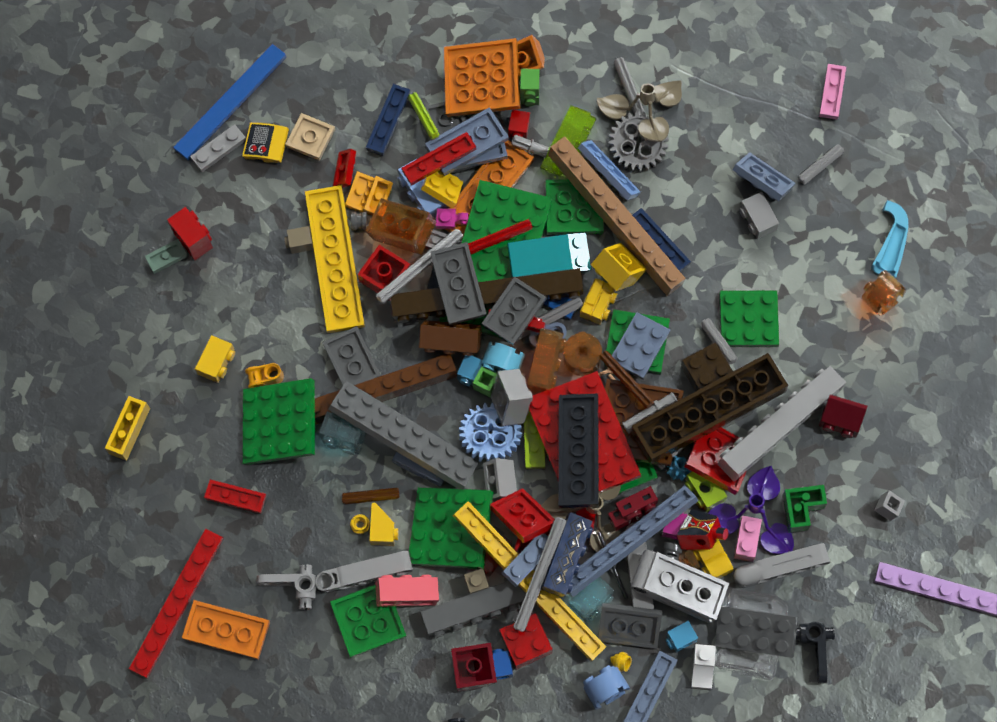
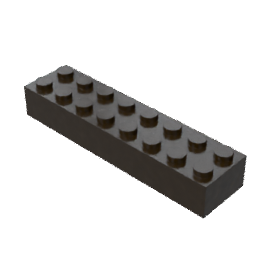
M767 353L632 425L631 433L649 464L652 465L786 393L789 385L770 354Z

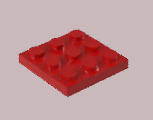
M722 427L694 442L684 467L736 495L746 472L733 481L718 466V463L721 460L720 455L726 449L731 450L734 448L733 444L740 437Z

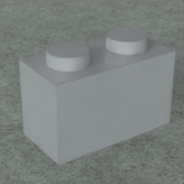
M762 192L742 200L739 211L743 219H747L749 223L748 228L752 235L755 234L756 238L759 239L778 230L779 222Z
M495 458L483 463L486 490L494 492L493 502L517 491L513 460Z

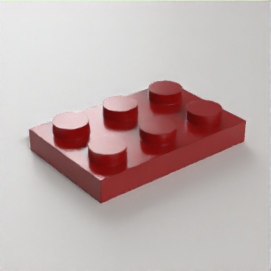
M523 488L490 504L491 511L523 543L551 530L555 521Z

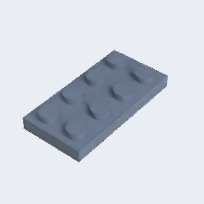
M490 107L439 135L438 138L425 143L427 150L431 152L467 132L476 145L477 150L442 168L441 172L444 176L509 140L507 133Z

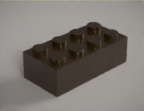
M716 342L688 356L681 363V368L695 392L733 372ZM754 410L724 425L722 428L725 429L728 426L740 421L741 419L753 414Z

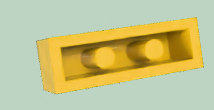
M128 396L105 446L106 451L110 455L127 461L150 411V407L146 402Z

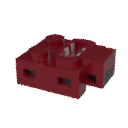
M649 486L615 504L617 509L608 513V520L614 531L639 521L641 516H646L657 507L658 498L652 487Z

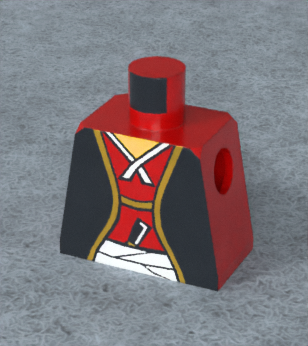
M692 509L677 533L680 547L683 550H710L717 539L726 540L728 537V529L721 528L717 516Z

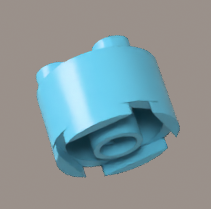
M489 342L481 364H483L484 368L494 373L520 369L525 354L520 352L518 355L515 353V348L497 342L493 346L492 342Z

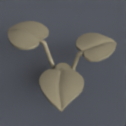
M671 81L657 86L649 83L643 84L640 93H637L630 106L629 100L620 94L597 98V105L606 117L619 120L621 116L626 117L627 111H630L638 99H640L643 105L648 106L649 119L642 120L639 123L638 132L646 140L661 142L668 136L669 125L663 117L653 119L652 103L654 101L656 103L660 102L665 107L677 105L682 97V82Z
M621 486L599 493V507L559 508L558 494L550 496L541 505L554 519L556 517L565 519L566 515L570 512L573 513L583 508H586L591 514H596L598 530L594 531L590 536V545L596 553L603 549L597 533L601 532L606 545L621 535L619 530L614 531L611 524L601 527L600 510L604 505L603 500L614 499L619 494Z

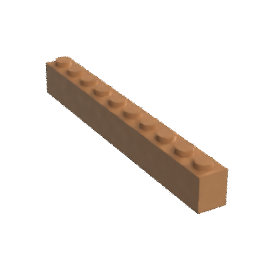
M563 137L552 145L548 153L551 160L603 219L622 244L647 268L646 272L666 296H669L682 286L686 278L570 141Z

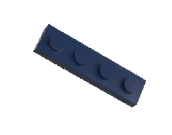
M396 84L392 85L366 145L367 151L384 156L408 96L411 93L410 89Z
M642 208L632 215L680 272L691 264V261Z

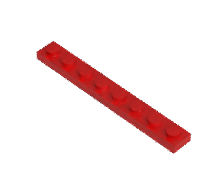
M208 529L204 530L129 667L131 671L148 679L224 539L222 536Z

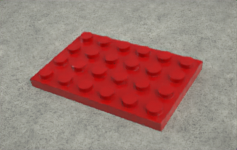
M598 371L533 395L529 411L559 482V395L598 393L599 493L638 479L641 477V473Z

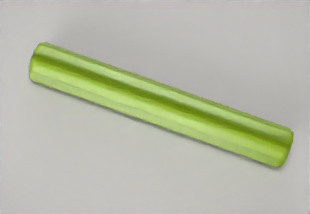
M416 92L409 94L410 103L430 139L438 138V130Z

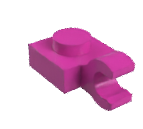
M437 208L436 229H455V224L467 225L468 213L456 214V209Z

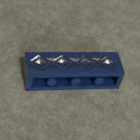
M571 512L566 515L565 520L567 523L541 587V590L561 598L566 594H570L573 583L571 580L573 575L576 576L580 567V564H577L579 557H583L587 547L584 543L586 538H590L593 531L591 520Z

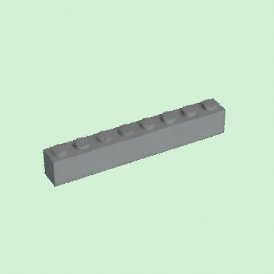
M831 366L826 370L823 368L819 370L812 382L810 380L806 381L799 393L797 391L793 392L788 397L789 401L786 404L780 403L775 408L773 415H766L761 420L762 424L760 426H753L747 432V437H740L733 444L734 448L731 450L726 449L720 455L721 460L718 466L733 481L737 480L826 404L830 394L835 396L842 390L846 381Z

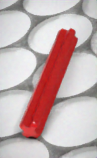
M524 220L468 243L470 254L531 230L532 224L530 220Z

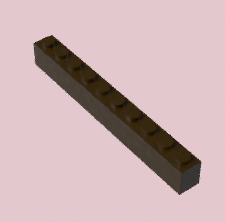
M580 268L516 277L547 298L546 300L551 302L560 301L564 297L576 299L583 295ZM514 277L478 282L485 309L493 308ZM440 288L397 293L391 297L394 321L399 323L409 322V319L414 318L426 320L428 316L436 315L438 318L447 316Z

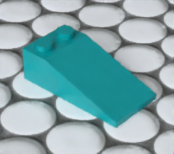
M586 233L566 234L507 243L512 277L580 268L581 274H585L591 270Z

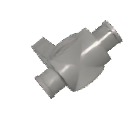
M300 565V574H262L256 576V585L295 586L296 600H299V609L305 610V604L307 610L312 609L311 601L315 600L316 575L312 574V565H306V567L305 565ZM309 581L311 583L310 587L306 590L301 589V584Z

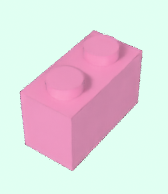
M742 515L734 559L748 562L754 561L762 519Z

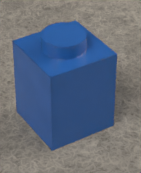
M504 649L493 650L496 679L512 678L513 672L509 651H504Z

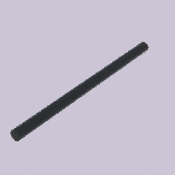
M599 532L597 534L604 548L606 546V543L603 539L601 532ZM614 565L612 567V570L622 591L624 599L628 598L627 593L619 577L617 569Z

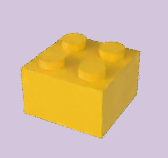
M622 243L604 248L591 264L595 272L602 276L608 282V285L616 291L634 285L647 270Z

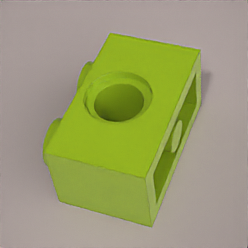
M694 472L686 475L685 485L697 497L698 502L696 503L700 509L703 508L707 512L726 501L727 495L723 488ZM702 485H706L709 487L710 491L704 493L700 490L699 487Z

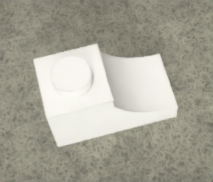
M695 644L691 688L712 689L716 646Z

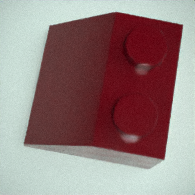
M830 394L824 406L819 427H823L822 429L827 432H839L846 438H856L868 406Z
M491 643L451 649L458 692L475 690L497 683Z

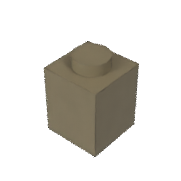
M309 226L287 230L288 237H284L286 248H290L292 254L314 250Z
M483 569L464 574L469 594L489 588Z

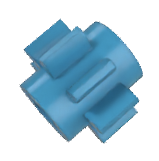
M674 456L671 467L667 466L669 468L667 474L673 480L680 479L683 481L686 475L691 472V470L684 467L686 463L685 457L677 458V456Z

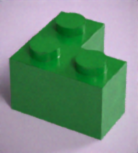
M824 485L784 490L782 496L788 533L808 531L811 526L809 511L825 509L827 499Z

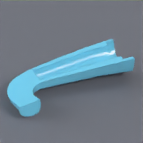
M887 200L882 212L890 213L894 219V224L871 269L883 278L895 279L906 244L908 216L900 205Z

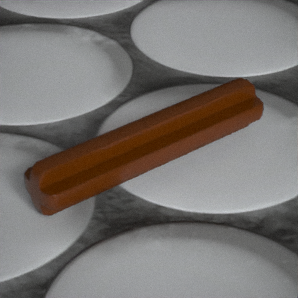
M397 487L348 492L342 494L343 504L398 499L400 493Z

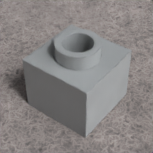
M889 490L880 496L874 511L891 521L899 516L905 501Z

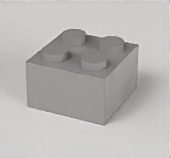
M520 369L497 372L491 399L502 426L524 423L526 415L529 413L530 402L533 399L531 391L527 388L526 378L522 376Z

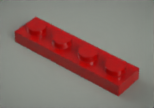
M465 132L402 167V172L412 186L477 150L476 145L469 134Z

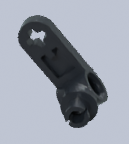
M819 622L799 623L796 640L799 639L800 644L808 643L815 645L817 682L827 683L826 639H835V633H833L835 629L834 627H825L824 623ZM816 629L819 637H811L809 630Z

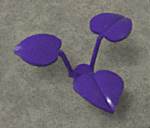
M772 466L759 470L749 479L747 484V491L751 495L749 503L745 505L738 515H736L735 508L727 503H721L713 507L708 513L718 517L721 528L728 529V535L738 530L739 522L737 519L747 510L754 514L761 513L767 530L761 535L762 547L772 554H784L793 551L794 540L792 534L788 533V528L781 523H775L770 528L765 516V500H773L780 492V483Z

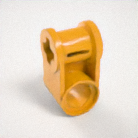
M275 363L253 366L245 370L249 379L248 388L278 384L284 379L280 366ZM278 371L277 376L270 377L271 372Z

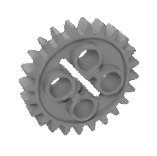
M636 111L634 117H632L631 113H628V119L621 116L622 123L616 121L617 128H611V131L615 134H609V138L612 140L608 142V145L614 146L610 149V153H615L613 159L619 158L618 165L623 162L625 163L624 169L631 166V170L634 171L635 167H638L639 172H641L642 167L645 166L648 171L650 164L656 167L655 161L661 163L662 159L660 156H666L664 150L668 149V145L664 143L669 142V138L661 142L646 140L641 136L638 156L634 157L639 133L638 125L642 120L649 119V117H646L645 112H643L642 116H639L638 111ZM628 128H634L636 130V133L628 134L626 130ZM629 145L633 150L625 152L623 147ZM643 149L650 150L651 154L648 156H644L641 153V151Z

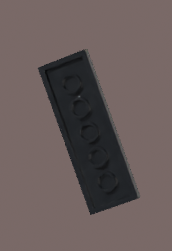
M598 393L559 395V508L599 507Z

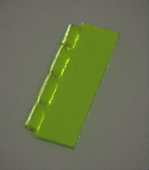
M571 105L551 146L563 137H566L580 153L581 151L578 147L581 143L586 142L589 135L588 131H591L596 118L591 116L590 112ZM547 153L540 169L561 176L563 174Z

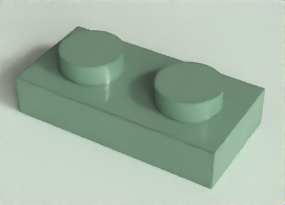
M179 239L145 256L154 274L188 257Z

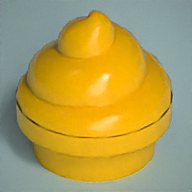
M620 652L611 656L610 661L614 667H618L620 672H627L631 666L632 658L627 653Z

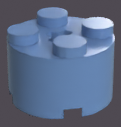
M608 665L599 671L601 674L597 677L591 676L583 681L585 685L583 689L595 709L602 708L600 704L603 702L606 705L610 704L624 695V690L630 689L618 667Z

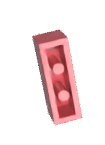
M383 575L375 583L377 606H435L439 601L438 577H431V575H421L420 577L402 575L400 578H393L392 575Z

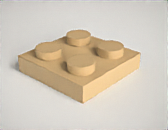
M301 113L285 145L289 149L320 161L335 131V126Z

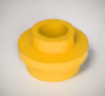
M359 514L351 519L350 526L353 532L364 534L370 528V521L365 515ZM363 522L364 526L359 528L357 527V523Z

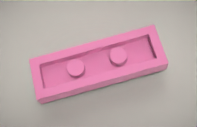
M828 64L819 117L838 120L846 72L845 66Z

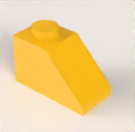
M372 503L370 544L394 546L395 540H398L399 529L395 528L394 522L376 503Z

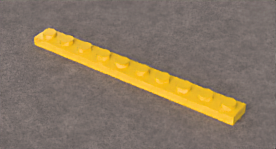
M469 501L453 515L504 570L519 555ZM534 570L518 584L525 593H527ZM540 590L536 604L590 661H593L606 646L560 597Z

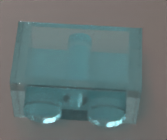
M599 577L579 592L569 602V606L585 622L589 619L593 620L600 613L599 609L602 607V603H610L614 599L612 596L614 590Z

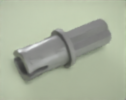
M514 135L512 139L513 146L526 150L528 154L531 152L545 158L548 153L549 147L534 142V139L528 140L518 135Z

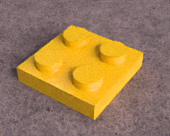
M441 170L424 178L421 190L453 209L457 203L463 181L450 173L444 176Z

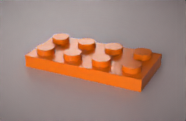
M194 600L182 639L259 660L270 620Z

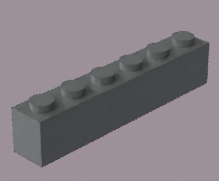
M506 581L421 611V615L429 637L439 638L444 636L446 631H459L464 628L463 625L469 623L476 625L481 623L483 618L490 616L492 619L502 615L501 612L509 610V612L520 609L526 593L519 585L515 587L510 581Z

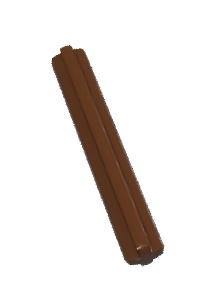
M604 351L600 355V359L646 409L654 404V401L608 351Z

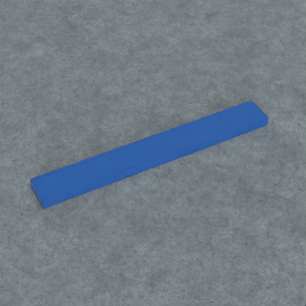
M272 44L174 146V150L189 160L190 156L201 148L287 57L286 54Z

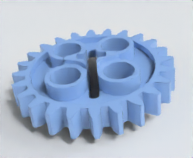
M484 403L482 409L476 405V411L469 409V415L464 414V420H461V427H459V440L462 441V447H467L466 453L472 451V458L478 455L480 462L483 458H486V461H490V458L495 459L498 457L505 459V454L511 457L512 451H517L516 445H520L519 438H521L522 432L519 431H521V425L514 424L503 427L496 425L501 423L494 404L492 403L490 407H487L486 403ZM481 421H482V422H484V423H486V424H484V425H479L478 422H481ZM483 439L484 442H477L476 440ZM500 440L504 443L497 444L495 441Z

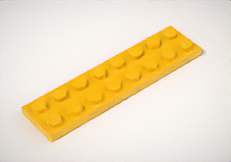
M342 185L305 191L327 333L350 330L356 326L358 328L365 327Z

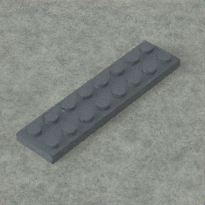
M348 381L344 383L328 409L458 489L464 490L479 461Z

